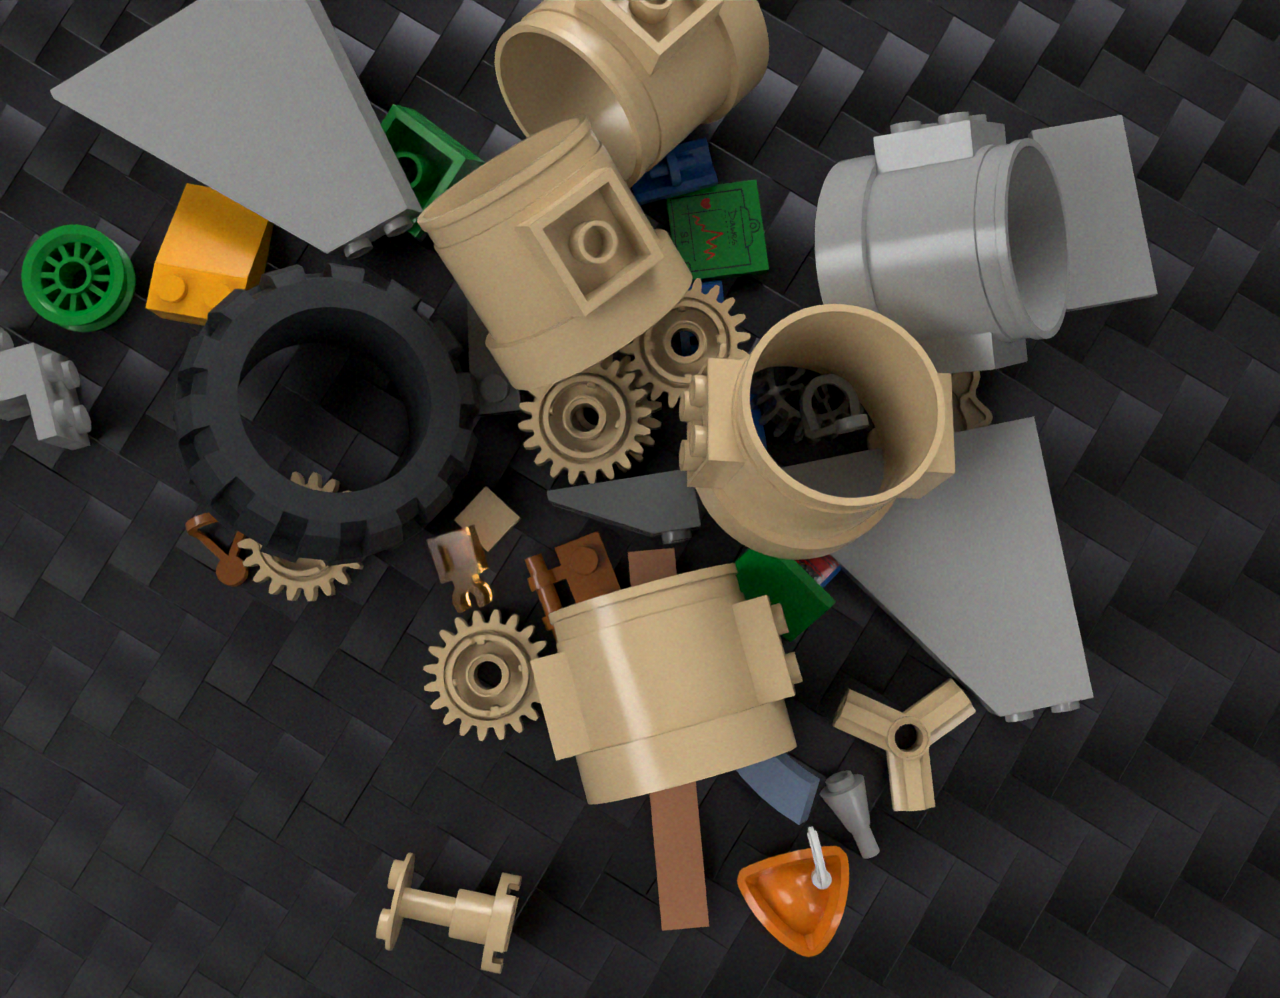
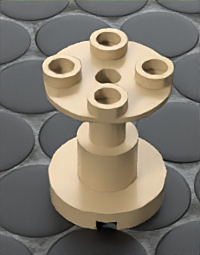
M408 853L404 861L395 859L388 880V889L395 890L391 909H382L376 931V938L385 940V949L393 950L404 918L450 927V938L485 945L481 970L501 974L504 959L497 958L496 954L497 952H507L518 898L510 895V890L519 891L522 876L502 872L496 896L459 889L455 898L412 889L415 854Z

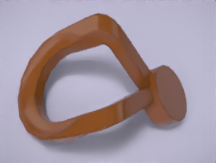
M209 512L188 520L185 523L188 535L200 540L220 559L216 567L218 579L230 587L241 585L247 579L248 567L244 566L243 560L238 557L241 548L238 547L237 543L244 540L246 535L239 531L236 533L227 555L205 533L198 529L204 525L218 522Z

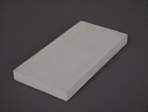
M1122 115L1032 130L1028 134V138L1037 141L1049 157L1058 179L1064 202L1070 246V287L1066 312L1150 298L1157 295Z

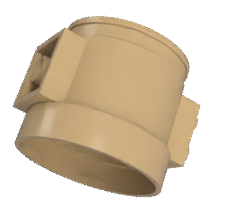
M544 0L524 16L520 22L514 24L502 34L495 51V70L505 103L527 138L561 120L585 114L592 125L591 129L596 138L604 144L628 187L631 188L641 179L643 174L650 171L700 124H709L724 117L760 83L768 65L769 39L765 20L757 0Z
M585 114L561 120L500 153L441 194L417 219L422 230L429 234L434 242L435 250L489 331L485 340L486 347L511 385L518 390H531L556 383L612 355L663 318L683 298L690 288L693 279L689 268L667 231L653 229L604 144L593 133L592 125Z
M824 304L792 313L775 324L761 338L751 354L741 360L708 358L699 373L692 375L687 391H682L680 396L679 417L680 421L687 422V440L681 441L679 467L681 471H687V487H696L703 505L725 532L741 544L768 556L800 560L832 554L851 544L874 527L888 512L896 498L920 499L955 474L951 374L937 373L931 359L914 337L894 321L866 308L846 304ZM791 366L812 370L822 375L835 374L846 379L854 387L859 402L871 417L880 438L883 450L884 472L878 493L873 496L860 498L831 496L806 487L783 471L764 448L753 423L750 407L752 375L768 367Z
M735 563L708 567L651 581L579 602L548 614L550 624L554 626L558 653L531 660L530 664L556 761L571 756L576 757L588 804L608 803L688 784L776 757L797 747L784 698L795 696L794 684L800 683L803 680L795 652L785 654L780 635L789 633L782 605L780 603L771 605L770 598L767 595L746 601L744 593L740 591L736 577L738 571Z

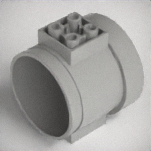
M957 112L938 116V123L921 125V121H909L890 125L891 134L873 137L874 155L842 160L833 166L823 183L815 220V259L823 305H853L872 310L889 318L904 328L921 345L931 359L937 373L951 374L993 370L1027 362L1025 338L1035 340L1049 339L1058 332L1065 316L1069 297V234L1058 179L1049 157L1037 141L1031 138H1024L1006 144L1004 124L987 122L985 114L969 116V112Z

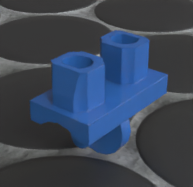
M706 137L678 144L650 171L643 174L641 179L632 186L634 197L638 204L644 205L718 185Z

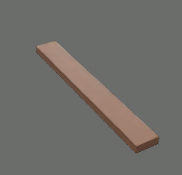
M674 548L628 552L631 587L677 575ZM695 781L650 793L662 931L709 927Z

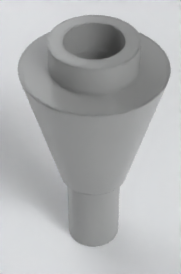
M850 770L833 774L826 779V786L820 792L821 797L846 829L853 834L862 858L868 859L876 856L880 849L869 826L871 822L864 776L861 774L853 775Z

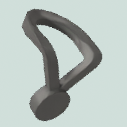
M823 374L810 380L802 389L799 398L800 415L805 435L808 438L816 439L834 433L843 434L869 426L867 414H861L859 400L855 389L846 379L835 374ZM833 385L845 394L851 416L834 422L835 424L821 429L812 409L811 398L818 387Z

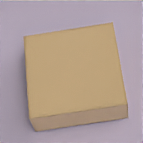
M485 486L454 521L484 549L490 552L521 518Z

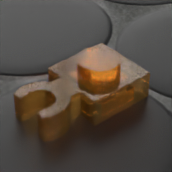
M475 525L449 531L427 539L441 584L453 581L455 589L452 594V602L458 613L472 607L468 597L469 592L474 594L479 607L492 602L490 587L480 580L478 575L489 569Z

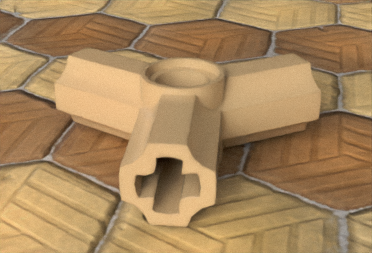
M952 678L947 679L904 712H900L848 688L836 710L832 726L886 750L892 809L894 811H917L935 807L929 756L930 745L973 715L976 710L969 698ZM911 724L916 730V741L907 749H899L895 743V733L900 726Z

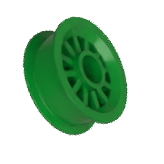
M64 225L46 232L30 247L22 266V287L32 308L48 321L75 332H94L112 325L126 312L135 292L136 277L134 267L124 249L100 231L84 225ZM62 256L63 260L58 262L57 259ZM52 267H56L55 271L51 272ZM86 269L87 277L84 284L79 288L73 289L72 279L78 271ZM104 285L108 286L106 292L102 290ZM98 295L102 297L99 302H96L95 298Z

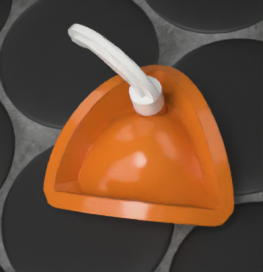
M813 826L808 827L807 833L811 848L777 855L751 864L740 870L737 878L741 894L762 925L787 948L806 957L820 954L832 940L844 913L849 888L847 854L838 846L821 847L817 831H814Z

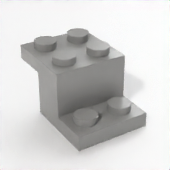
M0 327V419L10 421L32 415L38 441L70 450L90 446L87 432L91 431V420L86 408L79 403L76 388L80 386V378L74 363L71 360L68 361L67 357L36 343H29L14 348L10 335Z

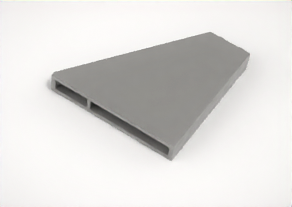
M197 0L50 90L55 100L327 254L347 257V259L360 257L372 250L371 242L385 234L387 237H394L409 230L413 226L411 220L423 212L320 0Z
M1034 417L955 432V474L920 499L896 498L888 512L874 527L843 549L829 555L841 566L842 571L990 713L999 717L1005 716L1006 722H1017L1033 718V710L1051 707L1052 713L1076 710L1080 708V700L1094 698L1035 419ZM881 447L782 467L781 469L799 483L823 494L845 498L873 496L878 493L883 480V450Z

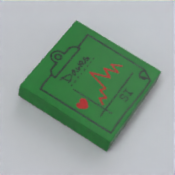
M757 180L718 184L713 187L665 199L671 240L693 276L692 283L697 278H700L701 282L768 273L769 266Z

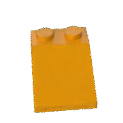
M187 183L154 263L146 309L163 319L204 326L207 322L208 312L234 289H245L248 291L259 285L261 274L265 272L274 223L210 187Z

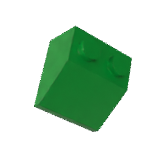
M393 104L381 123V127L423 211L450 187L485 164L483 160L416 110ZM418 217L411 220L413 226L407 231L413 236L420 238L425 231L418 224Z
M748 548L734 562L738 571L736 577L740 591L744 593L746 601L767 595L770 598L771 605L777 603L782 605L789 633L781 634L780 637L786 642H792L836 603L795 560L768 556Z

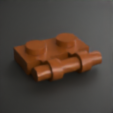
M598 531L555 547L561 565L548 570L542 553L524 560L531 576L527 578L531 592L536 591L546 615V617L542 618L547 631L552 630L556 643H558L554 626L550 624L548 614L563 607L555 589V583L567 579L576 603L621 590Z

